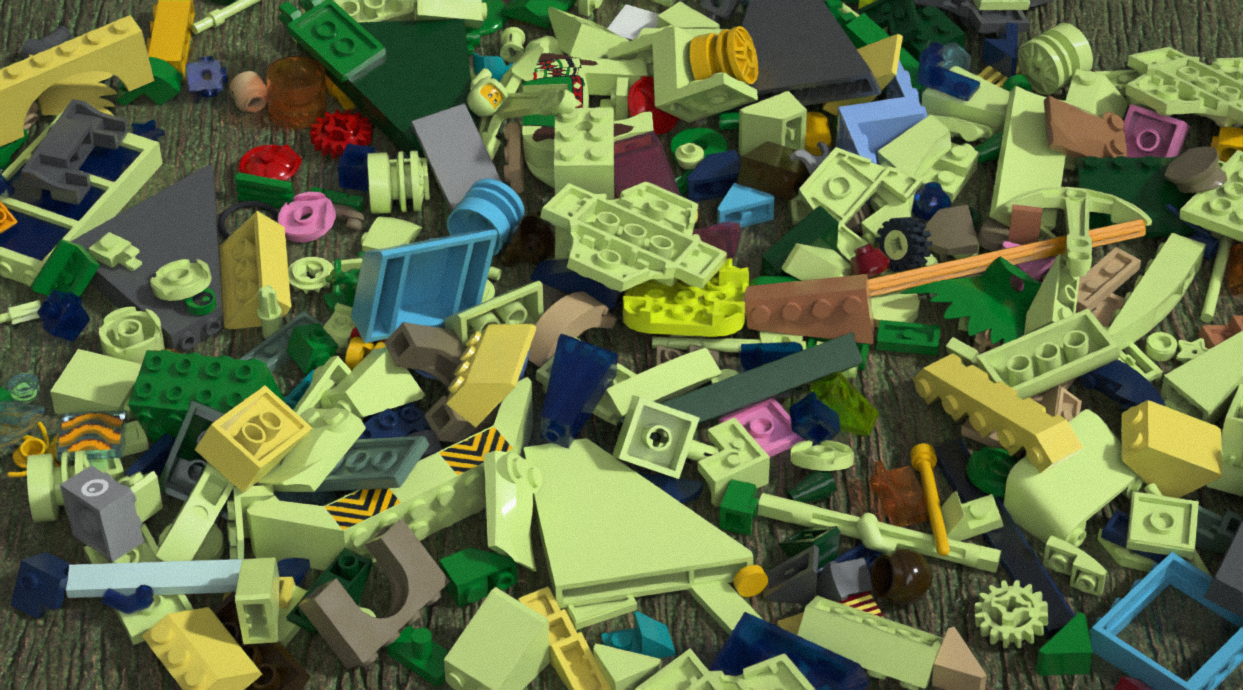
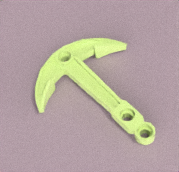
M541 42L518 58L499 83L508 92V98L494 114L488 117H481L478 132L491 160H493L501 145V141L496 138V135L504 119L535 114L542 116H555L558 113L571 114L577 105V99L574 94L565 88L559 90L556 88L545 89L533 93H515L522 79L525 81L531 79L536 64L544 50V44Z
M1073 187L1041 188L1025 192L1009 200L1003 209L1006 212H1012L1013 204L1063 209L1067 230L1065 245L1066 267L1069 274L1073 276H1085L1087 271L1091 269L1092 239L1088 236L1089 212L1111 214V221L1113 223H1123L1142 219L1145 226H1149L1152 223L1151 218L1132 203L1114 195Z

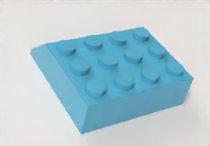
M476 230L364 252L351 318L363 341L369 343L388 339L403 322L438 328L445 327L446 317L481 303L497 240V231Z

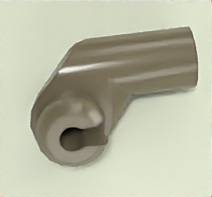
M333 204L336 210V219L347 221L346 227L349 230H361L362 222H364V215L350 206Z

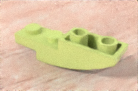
M207 462L189 497L181 507L156 552L155 559L161 562L191 561L234 487L210 463Z

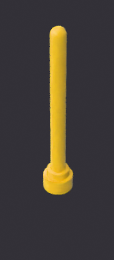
M922 443L911 449V464L921 475L937 553L940 556H946L950 552V547L933 474L937 457L933 446Z

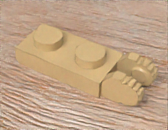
M509 122L504 127V135L508 140L507 146L504 147L505 161L508 164L504 165L505 182H510L511 188L516 193L524 191L525 163L522 128L519 122Z

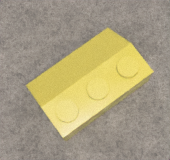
M209 607L167 614L142 635L143 639L182 690H245L262 675Z

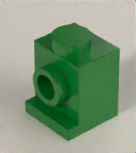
M734 479L730 480L720 505V529L751 536L753 518H756L758 514V503L760 500L756 498L757 488L755 484Z

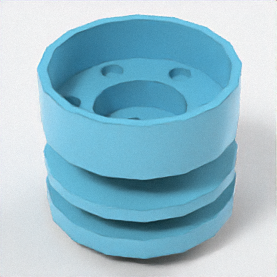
M492 178L480 179L473 183L463 199L459 201L447 219V229L450 235L476 230H496L498 235L493 252L494 256L499 253L509 239V234L516 222L523 217L524 206L516 192L503 182Z

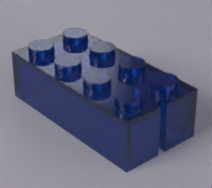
M747 612L743 613L709 668L711 671H723L724 675L738 676L743 674L744 668L785 653L815 690H866L870 683L859 663Z

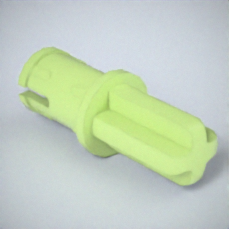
M266 285L258 290L259 308L257 316L261 320L262 335L265 339L281 328L279 318L282 310L277 304L276 291L272 289L271 285Z

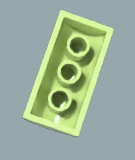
M1087 308L977 355V363L979 369L988 373L990 381L994 383L1001 381L1016 390L1019 398L1024 400L1118 360L1120 352L1119 345Z

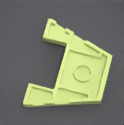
M835 147L799 188L798 194L811 212L821 206L839 222L837 250L843 259L851 265V258L855 256L854 250L868 243L845 225L880 185L906 203L920 187L923 179L916 175L911 177L898 172L899 169L890 166L887 168L872 163L871 159Z

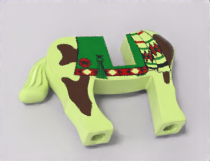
M542 53L529 81L521 80L518 86V93H533L545 89L556 88L559 90L565 88L573 93L577 99L575 108H589V95L611 96V89H617V77L628 78V93L632 85L641 76L648 77L646 58L616 61ZM642 112L631 118L614 121V160L629 155L654 152L652 112ZM540 114L523 116V156L526 164L536 178L555 188V116H542ZM581 130V131H579V132L585 133V132H589V131H588V130Z

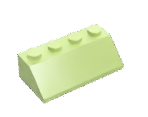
M816 596L805 607L794 645L802 647V652L810 656L821 657L824 654L835 658L834 663L840 666L854 668V665L867 669L866 673L872 677L886 679L889 676L900 680L899 684L905 688L919 690V687L925 689L931 680L934 662L944 638Z

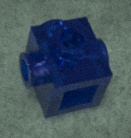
M213 56L197 58V63L186 64L190 94L201 93L202 98L218 96V91H223V84L228 83L226 67H220V61H214ZM205 74L212 75L210 80L202 79Z
M54 289L37 311L47 332L72 342L76 340L90 321L89 315L82 306V300L72 292L63 293Z

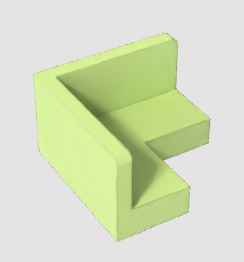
M735 417L708 429V439L714 446L719 448V452L698 461V471L711 485V503L715 507L721 505L731 479L755 484L756 488L769 483V455Z

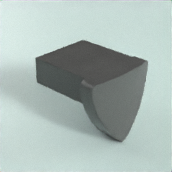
M864 558L836 563V561L828 562L819 575L816 587L817 594L832 601L846 600L848 597L873 590L871 577Z

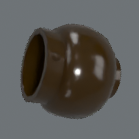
M893 550L887 555L878 556L872 565L871 583L874 593L879 598H886L893 604L912 605L923 599L932 585L933 575L931 568L924 557L914 550Z

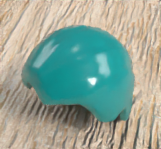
M478 53L472 55L474 74L477 76L485 68L492 73L491 78L496 79L498 82L514 64L510 63L506 66L502 57L480 56Z

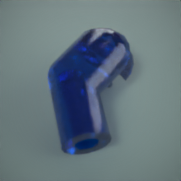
M140 585L136 588L135 593L126 596L114 589L108 588L103 595L102 603L125 614H132L151 606L154 601V591L148 585Z

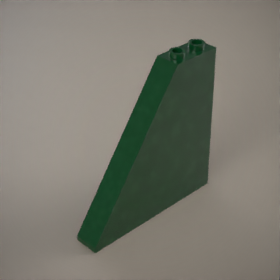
M464 19L358 22L386 48L385 55L343 83L297 42V47L409 158L410 151H418V157L425 158L411 127V123L414 120L465 103L476 126L475 114L467 104V97L471 91V75Z

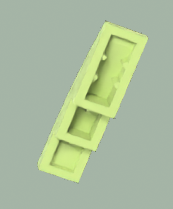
M706 347L639 373L606 389L604 394L618 418L626 416L633 395L661 403L665 400L681 396L720 376L722 372Z

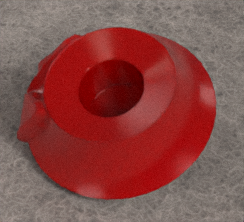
M641 76L632 85L628 94L630 118L642 112H652L654 134H664L671 131L677 124L678 117L655 107L654 77Z
M262 145L249 150L240 158L238 171L240 173L289 182L290 177H294L300 168L302 159L289 145Z

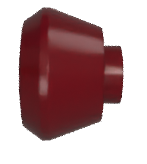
M867 244L854 250L855 256L851 258V276L867 274L868 278L889 269L890 259L879 247L872 248L871 244Z

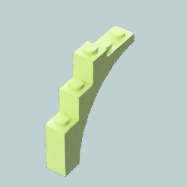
M930 114L878 151L879 165L886 168L890 166L899 169L898 172L911 177L916 175L923 179L935 162L952 149L950 130ZM880 185L871 195L870 205L875 213L861 222L862 239L871 244L872 248L879 247V243H875V237H881L877 233L878 229L884 228L882 224L891 218L911 217V210L917 190L905 203L884 186ZM931 254L930 257H924L928 262L925 265H921V267L938 264V261Z

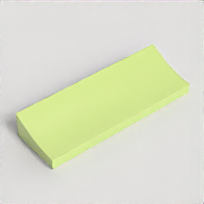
M1015 86L1009 94L989 217L1010 227L1012 212L1004 211V205L1015 196L1041 188L1061 187L1066 156L1048 147L1044 99L1047 97L1031 93L1018 86ZM1060 100V101H1063V102H1066V103H1068V104L1073 105V102H1072V101ZM1043 208L1041 225L1051 232L1056 226L1058 209Z

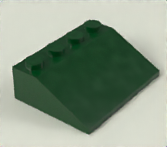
M1088 156L1075 159L1073 188L1090 189L1114 195L1140 208L1152 220L1151 225L1145 226L1146 235L1143 237H1170L1172 233L1183 237H1192L1196 232L1166 209V205L1170 204L1180 211L1197 193H1182L1177 189L1175 183L1165 179L1164 175L1169 164L1179 156H1117L1115 158ZM1089 212V230L1119 224L1111 221V214Z

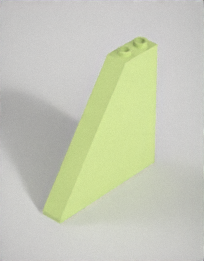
M584 438L524 447V459L539 468L542 474V485L538 493L533 494V508L553 595L560 609L572 604L573 606L627 599V596L631 595L633 597L686 590L691 589L692 586L727 581L732 583L739 570L753 565L752 551L589 439Z

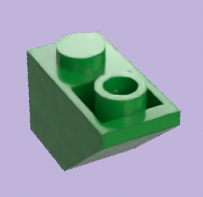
M466 548L439 560L440 569L450 581L445 588L458 608L475 603L481 598L488 596L495 587L500 590H506L518 583L517 563L511 556Z

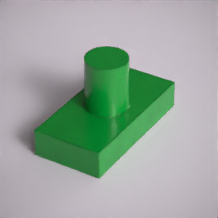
M408 626L393 643L386 646L387 655L436 687H439L446 681L444 658L449 651L432 641L430 630L426 628L414 629Z

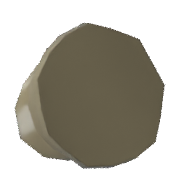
M1213 147L1188 149L1169 164L1164 175L1165 179L1175 183L1177 189L1182 193L1210 191L1221 187L1227 181L1226 172L1218 164V152Z

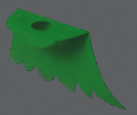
M1000 256L989 265L982 276L931 282L910 288L900 294H938L930 299V301L952 302L944 313L943 317L945 319L971 316L968 322L969 336L992 329L990 335L991 343L995 344L1004 339L1005 344L1024 336L1027 311L1042 284ZM1012 275L1023 279L1024 288L1021 292H1016L1012 289L1010 285Z

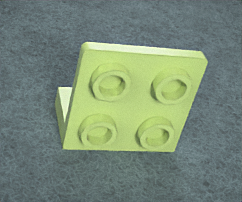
M273 485L252 486L244 493L237 487H233V501H227L230 559H244V538H250L246 509L273 497Z

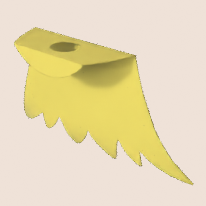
M86 71L59 80L37 97L42 115H59L66 109L72 99L85 101L95 109L113 115L104 107H114L115 105L99 97L116 95L117 92L105 84L98 83L112 77L113 74L103 71Z

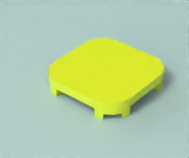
M726 258L725 264L702 289L689 286L679 279L672 287L660 284L655 279H650L627 289L625 296H623L624 324L630 329L649 334L706 337L734 334L741 330L745 324L744 296L746 286H749L748 267L740 269L732 266V259Z

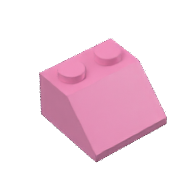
M1130 104L1124 120L1127 157L1179 156L1190 126L1185 121L1159 115L1154 111Z

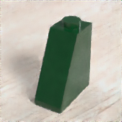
M821 206L815 208L762 255L761 277L792 276L781 268L796 243L831 249L837 252L839 222Z

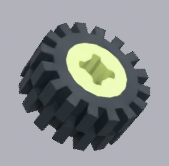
M912 217L891 218L882 224L884 228L878 229L877 233L881 237H875V243H879V249L890 259L889 269L891 271L902 272L920 268L921 265H925L928 262L924 257H930L931 251L927 250V247L932 246V241H927V237H930L931 234L930 231H923L927 226L924 223H919V219Z

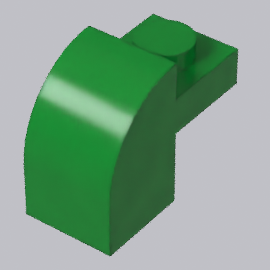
M149 57L154 81L128 91L120 80L118 82L116 100L123 106H126L145 93L161 106L180 93L182 74L166 61Z

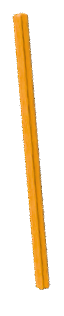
M1142 219L1089 230L1088 236L1091 237L1092 248L1143 237L1146 235V227ZM1067 235L868 279L870 296L873 297L931 282L985 272L989 265L1000 256L1011 264L1017 265L1058 256L1059 254H1066Z

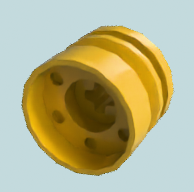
M737 26L730 30H721L718 35L716 33H708L696 36L691 40L690 63L695 80L702 81L720 72L727 73L730 77L743 81L747 85H752L757 80L758 59L752 38L744 27Z

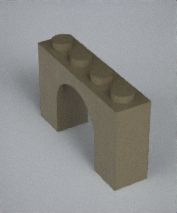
M405 322L384 342L397 367L426 371L439 379L447 388L456 378L454 372L462 363L460 357L465 351L454 330ZM443 395L424 415L431 429L436 432L439 441L458 443L493 426L499 409L496 406L477 427H474L446 405L449 396Z
M403 519L385 525L365 544L387 574L392 587L391 605L383 618L372 617L363 612L337 578L319 585L298 605L347 669L358 665L364 668L371 664L379 656L376 651L382 645L386 647L393 643L400 636L398 630L404 625L409 626L422 615L419 610L425 605L429 606L441 598L443 595L441 590L450 582Z

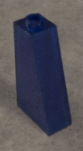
M560 334L541 414V439L569 449L602 399L604 392L615 379L618 362L617 353L568 335Z

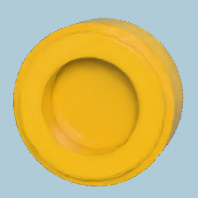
M749 565L737 572L733 579V584L740 596L752 597L761 593L766 588L768 577L761 566Z

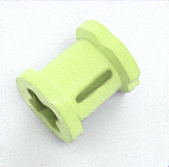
M506 28L501 34L503 46L500 48V56L508 63H515L524 54L522 45L525 42V34L520 28Z

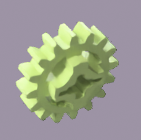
M1005 580L1001 581V588L998 589L991 584L989 586V594L981 592L979 594L980 602L975 603V625L980 627V635L982 637L990 635L991 644H995L998 640L1003 641V648H1007L1010 642H1015L1017 648H1021L1023 640L1030 644L1034 643V634L1042 636L1044 634L1043 626L1048 625V604L1046 601H1042L1041 591L1032 594V585L1028 584L1025 588H1021L1019 580H1016L1013 586H1008Z

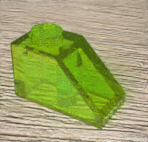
M836 372L813 383L803 404L823 426L863 436H868L872 433L879 416V412L840 372Z

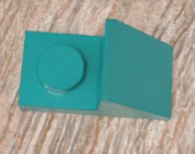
M634 611V628L601 634V643L605 646L658 659L675 655V649L667 625L638 611Z

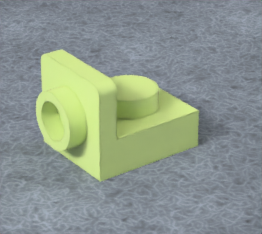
M617 77V89H611V99H601L600 107L614 108V121L628 118V78Z

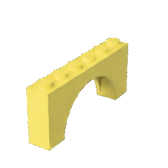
M129 15L103 27L0 69V147L24 137V120L32 103L48 87L65 77L86 71L108 72L119 77L128 91L153 82L154 77L143 33L132 16Z

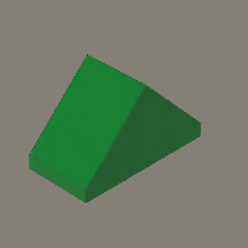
M1079 612L1038 651L1035 671L1040 676L1089 674L1093 652L1086 616L1083 613Z

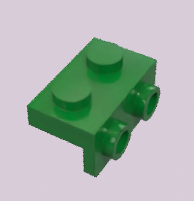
M61 239L30 287L34 292L45 294L59 311L69 314L100 264L82 245Z

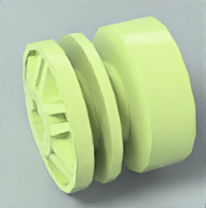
M1060 23L1046 30L1043 34L1023 43L1018 50V64L1022 75L1028 77L1032 89L1040 94L1050 95L1071 83L1076 69L1090 71L1093 64V55L1086 37L1079 29L1072 24Z
M403 151L398 152L396 165L390 164L387 152L368 153L371 214L391 213L393 200H399L402 212H407V199H413L414 212L421 211L425 189L423 166L418 157V151H410L411 164H404Z
M85 450L75 451V465L73 466L69 452H62L60 467H55L51 453L28 456L27 486L30 510L34 523L58 519L59 506L64 505L65 507L60 484L90 466Z

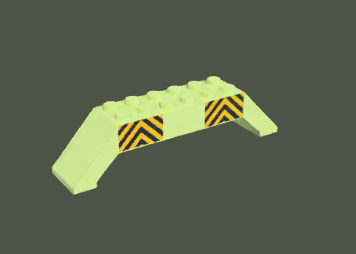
M526 377L518 381L516 387L501 401V406L493 426L418 461L400 488L357 490L325 506L279 501L276 496H273L246 509L254 556L256 558L276 557V561L280 563L325 571L340 552L347 548L372 560V563H374L376 559L365 544L387 524L403 519L418 540L421 541L445 527H450L472 514L479 513L486 508L484 454L493 451L513 452L524 458V447H528L533 429L531 380Z

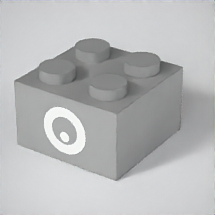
M92 465L60 484L74 537L112 562L144 542L141 532L142 521L137 515L135 508L136 497L130 487L127 485L123 486L108 473H103Z

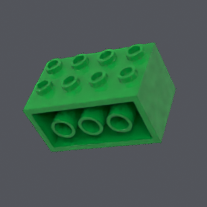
M162 349L159 351H146L128 406L150 442L156 443L165 433L175 437V439L177 438L193 399L227 413L263 386H266L284 403L286 401L266 362L253 358L239 360L224 355L210 357L195 352L181 354Z

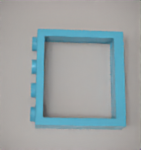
M1171 552L1159 564L1155 562L1149 574L1143 580L1137 579L1123 599L1117 598L1103 618L1097 617L1095 625L1089 630V634H1091L1092 652L1132 678L1141 679L1155 690H1214L1243 661V618L1204 598L1213 577ZM1169 584L1240 628L1187 682L1116 637Z

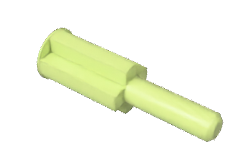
M36 300L9 307L8 313L0 314V324L12 321V324L16 325L43 318V308L40 301Z

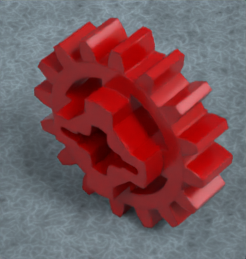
M336 109L334 114L325 112L324 119L317 117L316 124H311V144H314L315 151L321 150L322 156L330 153L332 154V159H335L338 155H342L344 159H347L349 154L358 156L359 149L366 151L367 144L372 143V126L369 124L367 117L361 118L360 112L352 115L350 109H347L345 113H340L339 109Z

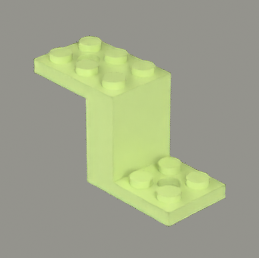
M665 26L661 31L643 34L641 38L633 41H623L618 46L608 49L609 60L625 61L646 58L647 64H653L655 107L689 123L758 100L757 89L745 84L743 81L730 77L727 73H715L705 80H695L690 63V44L696 35L690 34L678 26Z
M575 108L571 114L558 113L555 115V195L570 183L593 194L605 193L607 200H614V108ZM581 130H588L589 132L583 133V132H579V131H581ZM562 227L555 228V259H569L573 244L564 239L567 229Z

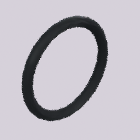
M243 201L230 206L221 214L218 227L220 233L227 239L231 234L226 231L224 223L227 216L233 211L243 207H261L268 210L277 223L278 212L274 207L261 201Z

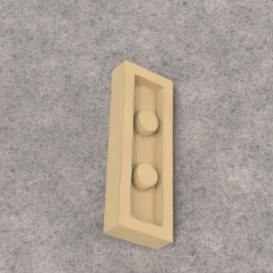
M1115 247L1087 271L1085 276L1079 278L1076 310L1080 312L1088 308L1092 311L1140 269L1141 260Z

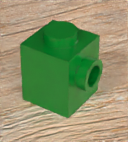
M320 323L296 326L293 328L286 352L304 373H310L319 366L325 365L330 357L335 356L338 344Z

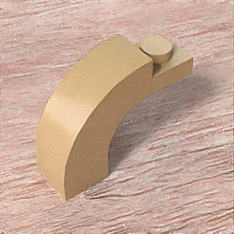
M571 293L554 303L534 325L537 328L529 348V361L542 367L574 337H578L582 332L593 327L612 329L617 318L607 312L609 308L587 293Z

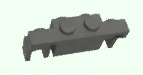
M72 99L54 126L49 128L41 144L36 146L33 155L21 170L23 184L50 190L51 197L54 200L79 205L91 188L89 173L78 171L95 145L117 150L129 132L127 119L103 113L85 101Z

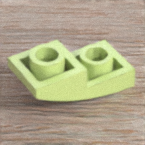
M1050 535L1045 546L1043 566L1056 572L1070 575V587L1101 597L1107 571L1094 558L1081 549Z

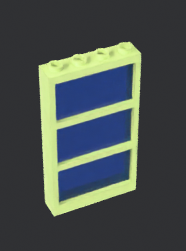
M62 111L0 176V201L18 221L16 225L0 234V275L31 286L61 239L72 241L115 217L162 165L159 142L128 132L117 150L95 145L78 170L89 173L91 188L80 204L76 205L54 200L51 197L50 190L24 185L21 170L33 155L36 146L40 145L46 137L49 128L54 126L64 112Z

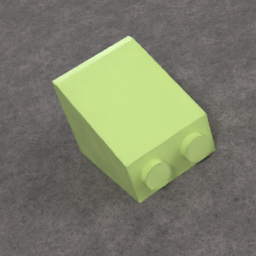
M495 587L444 658L446 682L454 690H523L550 663L548 619Z

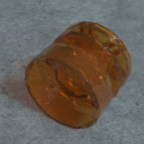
M297 55L279 58L269 65L266 70L268 116L274 123L292 129L307 128L311 124H316L317 117H325V68L319 61L311 57Z

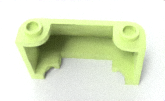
M1085 409L1068 422L1084 448L1070 459L1041 474L1036 466L1030 463L1026 455L1014 465L1007 478L1004 507L1016 524L1045 544L1051 535L1075 547H1079L1086 537V531L1084 530L1086 521L1121 492L1130 499L1133 491L1143 493L1144 488L1148 485L1122 461V443L1103 420L1089 409Z

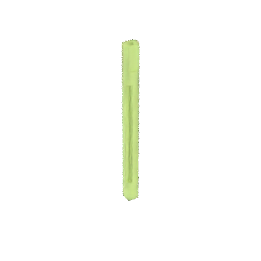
M762 493L758 503V515L809 528L838 526L841 535L860 539L857 532V521L860 517ZM877 521L881 536L896 540V548L914 550L919 554L994 573L997 571L1001 550L948 539L950 552L946 556H940L937 553L933 535Z

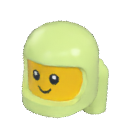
M485 68L471 82V91L467 97V104L470 110L479 117L491 116L508 98V92L504 86L496 79L491 78L492 73Z

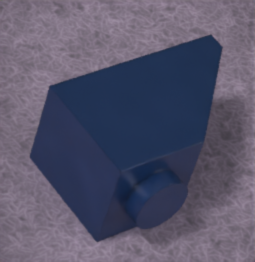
M736 150L708 154L687 177L688 200L699 202L726 196L734 183L737 184L741 162Z

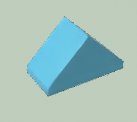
M734 183L718 207L717 231L720 234L773 220L774 196Z

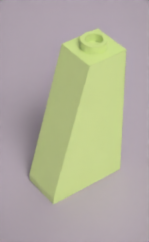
M955 65L922 93L921 106L925 107L927 116L931 114L963 119L991 126L994 128L995 134L999 131L1003 133L1010 92Z
M1243 331L1165 374L1160 395L1164 401L1169 399L1189 416L1214 425L1231 406L1239 385L1243 384Z

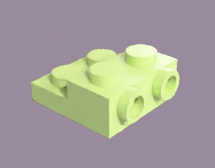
M951 142L952 149L935 162L923 177L922 184L918 190L953 202L977 170L979 152L975 151L967 143L958 145Z

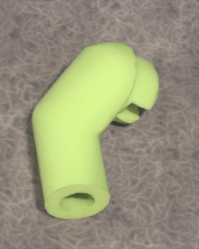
M872 513L862 514L857 521V532L863 545L868 549L886 555L895 550L897 541L881 536L876 516Z

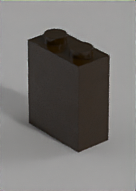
M767 141L742 157L737 184L792 200L799 195V188L810 177L806 165L801 160L792 161L790 159V155L797 150Z

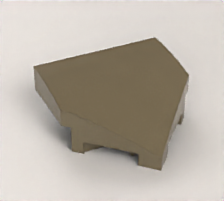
M968 205L938 210L923 230L930 231L931 234L930 237H927V241H932V246L927 247V249L938 254L943 262L946 261L947 255L978 253V241Z

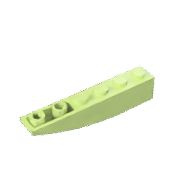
M1175 233L1170 235L1166 243H1160L1155 259L1150 258L1147 263L1144 276H1138L1134 285V291L1126 294L1122 309H1116L1111 326L1104 327L1119 345V351L1125 349L1132 342L1134 343L1152 330L1181 300L1201 268L1206 244Z

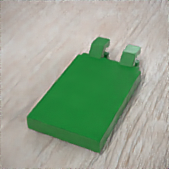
M333 0L300 1V6L306 11L303 15L288 1L279 6V11L281 12L279 20L286 26L287 32L342 83L385 55L386 48Z

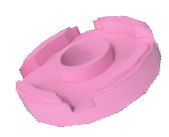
M306 192L293 197L294 201L290 202L289 205L286 202L278 214V223L285 227V238L298 243L314 241L325 235L336 219V210L331 200L320 192ZM306 214H312L309 218L301 220Z

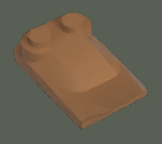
M1047 95V98L1044 99L1049 148L1074 159L1086 158L1088 156L1098 158L1127 157L1124 122L1119 115L1106 112L1098 116L1050 95Z

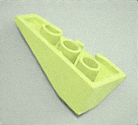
M1076 69L1066 97V101H1072L1076 107L1098 116L1106 112H1112L1119 115L1122 120L1129 103L1105 75ZM1066 155L1064 168L1074 170L1075 159Z

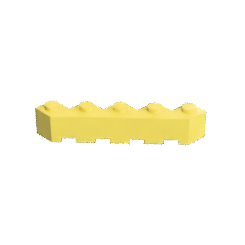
M953 353L922 368L913 378L917 393L920 397L924 398L927 405L942 399L944 410L952 416L955 422L969 415L972 427L979 432L982 439L997 432L1000 444L1008 450L1011 456L1025 449L1028 460L1033 466H1036L1040 474L1070 459L1084 448L1067 419L1058 414L1053 417L1046 413L1043 405L1029 397L1024 400L1019 398L1015 389L1001 381L996 383L990 381L988 373L974 365L966 367L961 364V358Z

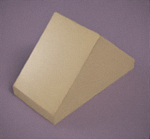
M948 628L934 662L932 686L945 690H985L986 673L956 628Z

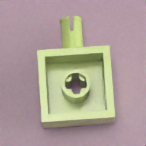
M633 395L612 456L679 479L686 458L698 462L708 457L704 455L705 452L713 455L718 453L719 448L693 440L699 417ZM657 431V434L661 435V440L653 442L650 439V435L652 432L656 433Z

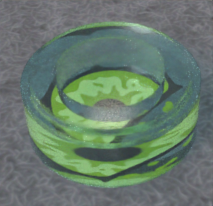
M30 373L18 374L8 382V391L11 392L12 399L19 403H26L36 399L41 391L38 378Z

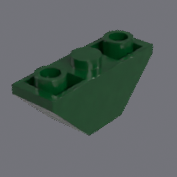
M344 548L286 616L287 621L313 634H320L298 605L319 585L337 578L358 606L373 565L372 560Z

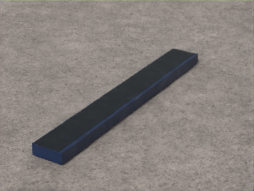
M961 439L933 447L937 457L936 464L953 491H957L962 504L990 495L975 486L967 476L966 465L971 454ZM994 497L1004 526L982 533V536L990 548L1001 550L999 563L1013 584L1016 580H1019L1021 588H1025L1028 584L1032 585V594L1041 591L1042 601H1046L1048 604V625L1043 626L1044 633L1047 638H1051L1074 618L1075 614L999 497Z

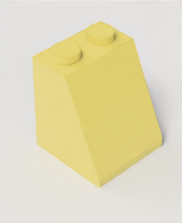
M1147 400L1122 413V461L1147 484L1155 483L1162 496L1180 498L1223 477L1221 429L1213 424Z

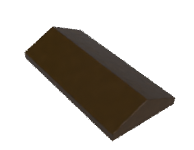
M233 591L212 611L262 673L245 690H303L311 676L279 641L243 644L235 603L236 593Z

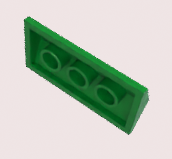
M512 0L501 10V15L549 29L552 26L548 14L549 6L566 12L577 1Z

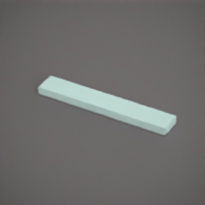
M242 559L69 565L66 593L68 598L236 592Z

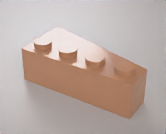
M867 274L746 286L744 302L748 329L825 339H835L853 332L855 342L874 344L875 324Z

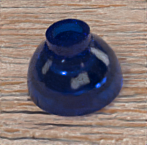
M928 182L916 192L912 212L917 217L930 221L938 210L952 207L950 197L939 183Z

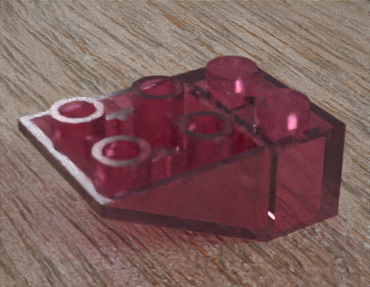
M654 131L614 142V195L616 198L620 197L621 191L645 181L681 196L662 144Z

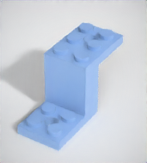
M900 60L898 62L897 75L887 85L886 100L838 107L837 148L871 159L872 163L878 164V151L927 117L925 107L919 103L917 89L911 86L909 72L904 71ZM871 197L866 201L867 205L870 204Z

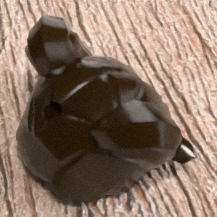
M540 211L523 215L516 222L509 234V246L499 257V261L504 266L513 267L519 264L520 261L538 266L540 261L546 260L553 254L555 249L554 232L549 224L542 221Z

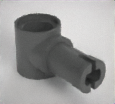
M59 26L49 36H44L39 40L29 38L21 50L22 60L29 58V54L36 55L39 52L69 41L71 39L69 37V30L64 26Z

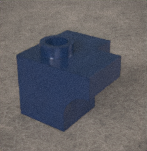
M47 552L21 560L11 606L35 618L45 616L48 608L54 610L62 607L69 578V565L71 564Z

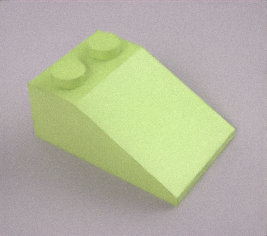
M549 6L548 14L555 37L558 40V47L566 52L568 56L586 59H608V49L618 46L623 41H629L595 22Z

